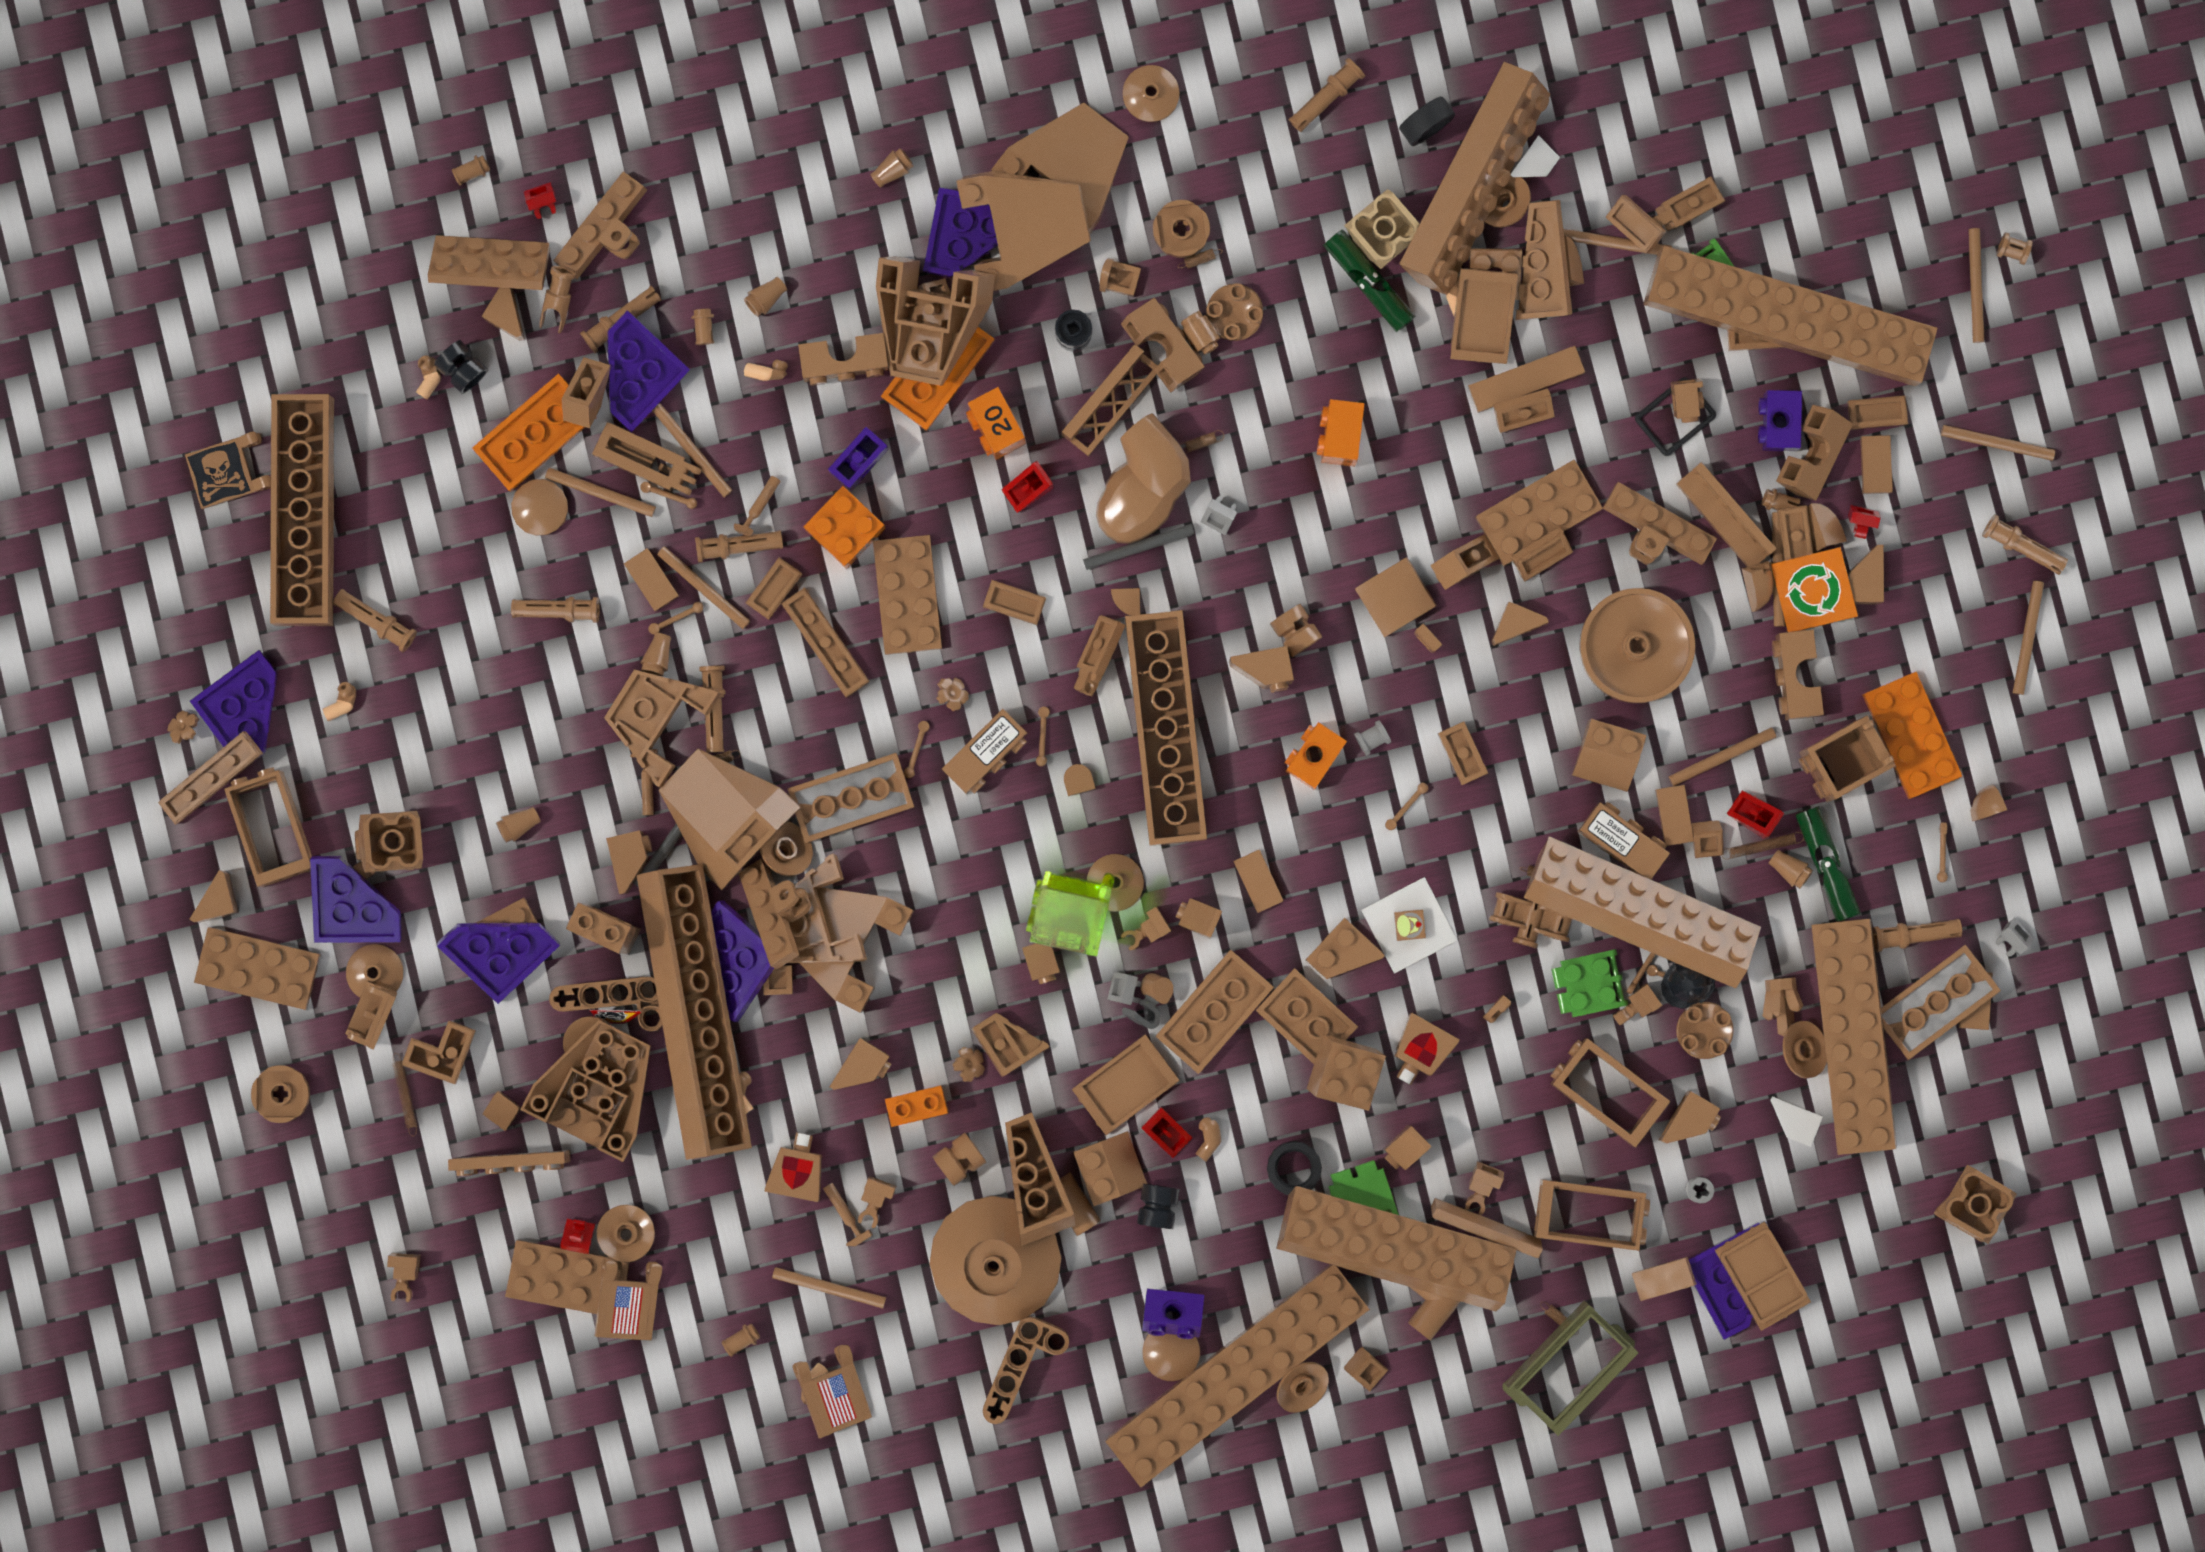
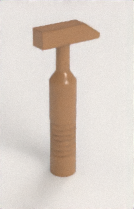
M774 476L769 478L749 510V517L744 525L734 524L736 532L745 536H751L753 530L749 526L754 519L760 516L781 482L778 478Z
M652 749L658 754V749ZM645 769L641 772L643 816L654 815L653 781Z
M833 1183L823 1188L845 1225L851 1227L856 1235V1238L846 1243V1246H857L873 1235L870 1229L861 1234L855 1224L853 1214Z

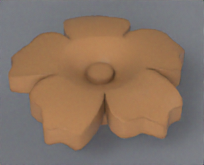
M956 677L952 680L950 678L941 679L937 684L941 690L938 691L936 699L939 701V704L947 702V707L951 708L953 712L955 710L958 711L961 708V704L963 705L969 699L968 692L962 690L965 687L964 684Z
M184 710L177 713L176 719L173 718L167 730L170 732L172 742L180 744L182 739H193L194 735H196L193 728L197 726V722L200 720L196 714H190Z
M966 1047L958 1050L960 1057H957L952 1065L954 1071H961L960 1077L963 1078V1081L971 1082L974 1077L977 1078L983 1075L985 1068L982 1064H979L984 1061L982 1053L978 1049L973 1051L972 1048Z

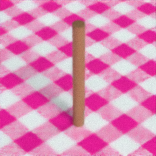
M1972 228L1968 229L1973 343H1983L1984 321L1980 229Z
M1563 229L1564 236H1568L1573 242L1644 253L1630 239ZM1657 243L1648 254L1657 255L1663 246L1670 248L1672 246Z
M659 403L652 410L653 413L724 498L727 497L733 490L662 404Z
M1943 425L1941 429V436L2050 461H2053L2055 456L2054 449Z
M548 468L545 475L546 479L649 517H653L656 507L552 468Z
M1772 512V544L1776 547V550L1773 552V563L1784 561L1777 512ZM1774 579V627H1785V619Z
M664 546L657 555L740 628L745 629L750 620Z
M2033 581L2013 694L2024 695L2044 582Z
M1770 727L1670 775L1668 778L1674 787L1776 738V734L1773 728Z
M775 1267L772 1276L773 1279L879 1308H884L886 1297L777 1267Z

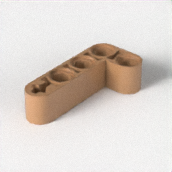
M654 977L563 985L554 988L549 996L550 1005L555 1010L562 1012L637 1004V1011L642 1012L638 1015V1021L643 1029L657 1031L663 1027L657 992L652 998L645 997L642 992V987L646 982L651 981L655 984ZM620 984L628 989V996L623 1001L617 1000L613 994L615 987ZM592 987L596 988L600 994L599 1000L594 1004L588 1003L585 999L586 991ZM579 988L578 999L581 1004L580 1006H577L578 1000L567 1001L566 1007H563L561 1002H557V997L562 995V991H564L565 995H577L575 989ZM650 1010L657 1011L660 1016L659 1023L653 1027L649 1026L645 1021V1015Z
M1033 1316L1020 1320L984 1403L983 1416L986 1421L992 1424H999L1005 1421L1036 1348L1052 1355H1060L1067 1350L1069 1336L1065 1330ZM1027 1322H1032L1038 1327L1037 1335L1032 1338L1024 1336L1021 1330L1023 1324ZM1055 1333L1062 1335L1065 1340L1063 1347L1060 1349L1050 1347L1048 1344L1050 1335ZM1015 1349H1022L1027 1355L1026 1361L1022 1364L1013 1363L1010 1358L1011 1352ZM1011 1376L1016 1384L1014 1389L1010 1391L1001 1389L999 1386L1000 1378ZM994 1391L1002 1397L1011 1398L1009 1402L1003 1399L1000 1409L1004 1413L1003 1415L997 1414L996 1417H992L991 1410L988 1409V1406H994L998 1399V1396H993Z

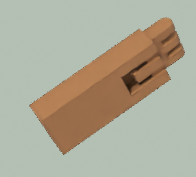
M609 422L606 423L592 453L593 456L670 492L672 489H675L689 496L692 490L682 486L685 481L695 485L697 480L688 476V472L691 471L696 475H700L702 471L700 468L687 463L685 457ZM656 457L673 465L670 468L661 463L658 468L659 471L668 476L651 469Z

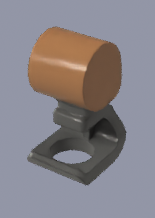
M1150 973L1142 979L1140 987L1145 998L1144 1000L1141 999L1139 1004L1145 1008L1147 1015L1141 1017L1136 1011L1123 1007L1122 1014L1134 1023L1154 1029L1160 1023V1011L1155 1006L1159 1003H1168L1173 994V984L1168 978Z

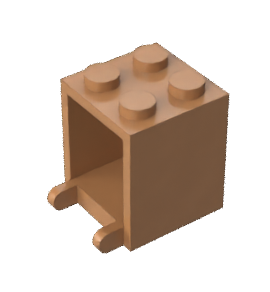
M1868 715L1800 751L1799 754L1802 758L1798 759L1806 774L1811 773L1816 783L1813 784V788L1820 799L1825 798L1826 802L1843 796L1896 766L1893 762L1894 758L1888 753L1874 728L1873 721L1869 719ZM1819 757H1821L1824 761L1827 769L1829 770L1831 776L1834 779V782L1831 781Z

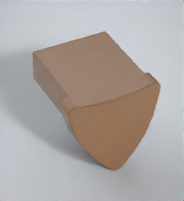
M1107 258L1101 271L1100 291L1106 292L1108 290L1134 297L1141 268Z

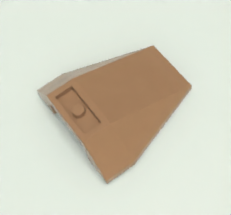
M699 748L659 789L698 865L703 864L704 873L721 890L729 884L742 870V867L777 830L782 828L801 808L780 787Z
M598 1020L533 1084L520 1110L545 1123H550L597 1147L598 1150L624 1162L637 1137L651 1046Z

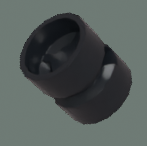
M1072 309L1063 312L1058 317L1055 324V335L1059 345L1065 350L1072 352L1080 351L1088 346L1092 337V325L1085 313Z
M458 340L439 355L434 365L445 377L451 376L450 382L461 394H464L482 380L487 374L488 368L477 357L472 358V351L461 340Z
M1143 1183L1140 1199L1145 1203V1206L1141 1207L1138 1211L1137 1224L1174 1229L1175 1213L1171 1210V1207L1178 1204L1180 1189Z

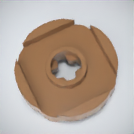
M1175 200L1167 203L1158 212L1153 223V236L1156 244L1164 254L1176 258H1187L1197 254L1205 247L1209 238L1210 223L1206 213L1199 206L1188 200ZM1180 221L1183 222L1184 226H1189L1190 231L1185 232V236H1179V233H1174L1173 228H1176Z
M278 1065L267 1068L256 1078L251 1088V1101L254 1108L263 1118L274 1123L290 1122L301 1116L305 1112L310 1100V1087L304 1074L290 1066ZM279 1086H284V1091H288V1097H285L282 1103L279 1102L278 1097H273V1091H278Z

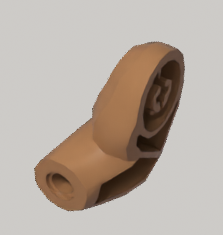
M1153 413L1134 424L1120 438L1126 456V463L1112 472L1097 502L1096 518L1099 528L1108 538L1117 543L1131 544L1143 540L1154 533L1168 520L1175 502L1191 484L1187 456L1179 443Z

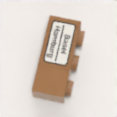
M1002 709L942 770L966 795L970 791L975 794L986 783L983 778L990 771L995 774L1007 763L1004 757L1011 750L1016 754L1027 743L1024 738L1028 734Z
M1601 802L1598 803L1577 832L1632 872L1651 880L1670 854L1665 850L1667 845L1655 836L1650 839L1642 833L1644 828L1634 820L1629 819L1627 822L1618 816L1621 811L1609 802H1606L1605 805Z

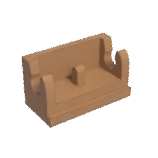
M367 981L346 1030L347 1038L374 1050L396 999L397 992Z

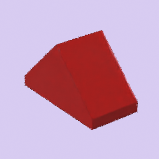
M1035 461L1001 490L1018 513L1053 490L1054 485L1039 462Z
M1742 790L1727 812V815L1764 839L1770 836L1784 813Z
M1162 1107L1141 1126V1129L1172 1158L1192 1139Z

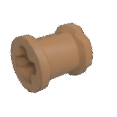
M2005 232L2000 241L1996 256H2006L2018 260L2021 265H2025L2033 241L2027 240L2025 242L2010 237V233Z

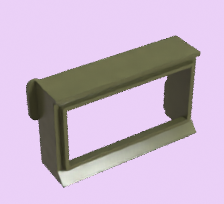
M1584 1300L1511 1377L1503 1383L1502 1388L1519 1406L1527 1405L1559 1436L1638 1354L1633 1348L1635 1341L1618 1324L1610 1325ZM1592 1317L1623 1348L1552 1420L1521 1389Z

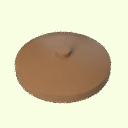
M1625 589L1606 597L1589 613L1580 634V658L1589 679L1603 693L1627 703H1647L1671 693L1686 678L1695 655L1694 632L1685 612L1671 598L1650 589Z

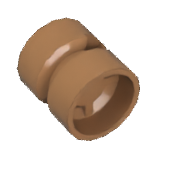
M1301 604L1291 608L1270 623L1277 636L1284 637L1283 645L1288 647V653L1291 657L1299 654L1323 637L1315 624L1307 622L1309 615Z
M965 1132L952 1141L951 1148L944 1147L932 1156L953 1186L967 1177L968 1170L976 1171L987 1163Z

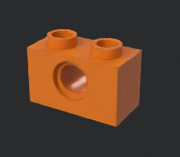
M1319 722L1315 728L1311 725L1308 726L1300 738L1305 743L1299 751L1293 749L1284 762L1289 765L1286 770L1287 773L1313 790L1316 789L1347 742ZM1317 747L1320 749L1322 758L1319 762L1313 763L1306 758V750L1308 748Z
M942 1085L885 1099L891 1127L949 1113Z

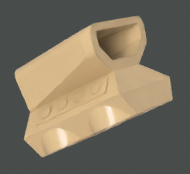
M1387 189L1360 213L1355 215L1344 227L1353 238L1352 241L1367 259L1382 269L1409 246L1420 224L1395 194Z

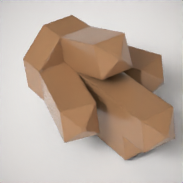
M1796 978L1765 980L1766 994L1762 1016L1768 1021L1777 1018L1778 1034L1783 1037L1789 1026L1795 1022L1794 1011L1798 1012L1804 1006L1797 991Z

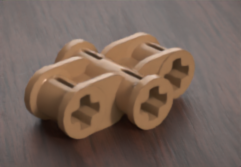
M1496 892L1497 902L1494 913L1489 917V920L1519 928L1517 937H1514L1512 942L1538 948L1536 943L1538 934L1569 942L1568 933L1572 918L1537 904L1534 910L1535 902L1528 899L1525 901ZM1507 903L1505 914L1503 916L1504 908ZM1531 925L1530 931H1529V934H1528V938H1527L1528 929H1529V926Z

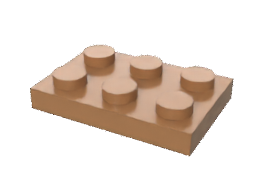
M1295 968L1255 1010L1313 1064L1315 1063L1323 1035L1346 1040L1358 1028L1355 1023Z

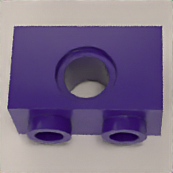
M1767 390L1764 393V398H1759L1758 411L1759 415H1763V426H1759L1758 443H1763V451L1797 452L1801 448L1802 391ZM1774 414H1781L1785 417L1786 426L1784 428H1778L1773 424L1772 418Z
M865 427L828 468V471L852 492L886 454L889 448L880 438Z
M1147 1288L1142 1331H1146L1153 1336L1174 1334L1181 1339L1200 1337L1204 1295ZM1176 1312L1180 1315V1318L1176 1320L1169 1319L1166 1313Z

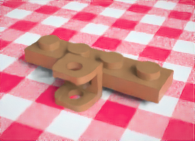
M623 171L553 261L558 266L572 269L576 272L575 278L578 279L603 246L615 256L621 259H628L638 247L640 241L622 222L643 197L647 189ZM629 240V246L626 249H622Z
M1620 482L1615 484L1603 506L1604 510L1639 529L1630 545L1629 554L1646 565L1651 564L1663 552L1666 545L1702 565L1717 540L1714 536Z
M760 859L739 872V876L771 967L778 969L799 956L788 921L794 922L810 910L811 903L806 890L803 888L795 889L794 883L789 880L775 886L769 866L763 859ZM801 898V905L795 908V904Z

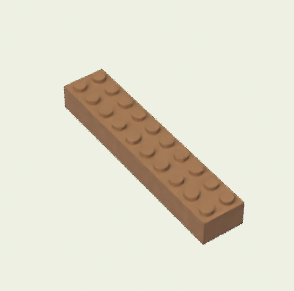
M1663 246L1658 251L1643 305L1748 337H1754L1765 342H1771L1788 349L1912 386H1917L1923 381L1938 329L1667 246Z
M703 864L637 875L685 1158L689 1160L752 1148Z
M1329 1264L1195 1368L1193 1372L1181 1379L1105 1438V1442L1140 1487L1144 1486L1283 1378L1292 1368L1306 1360L1370 1309L1337 1266Z

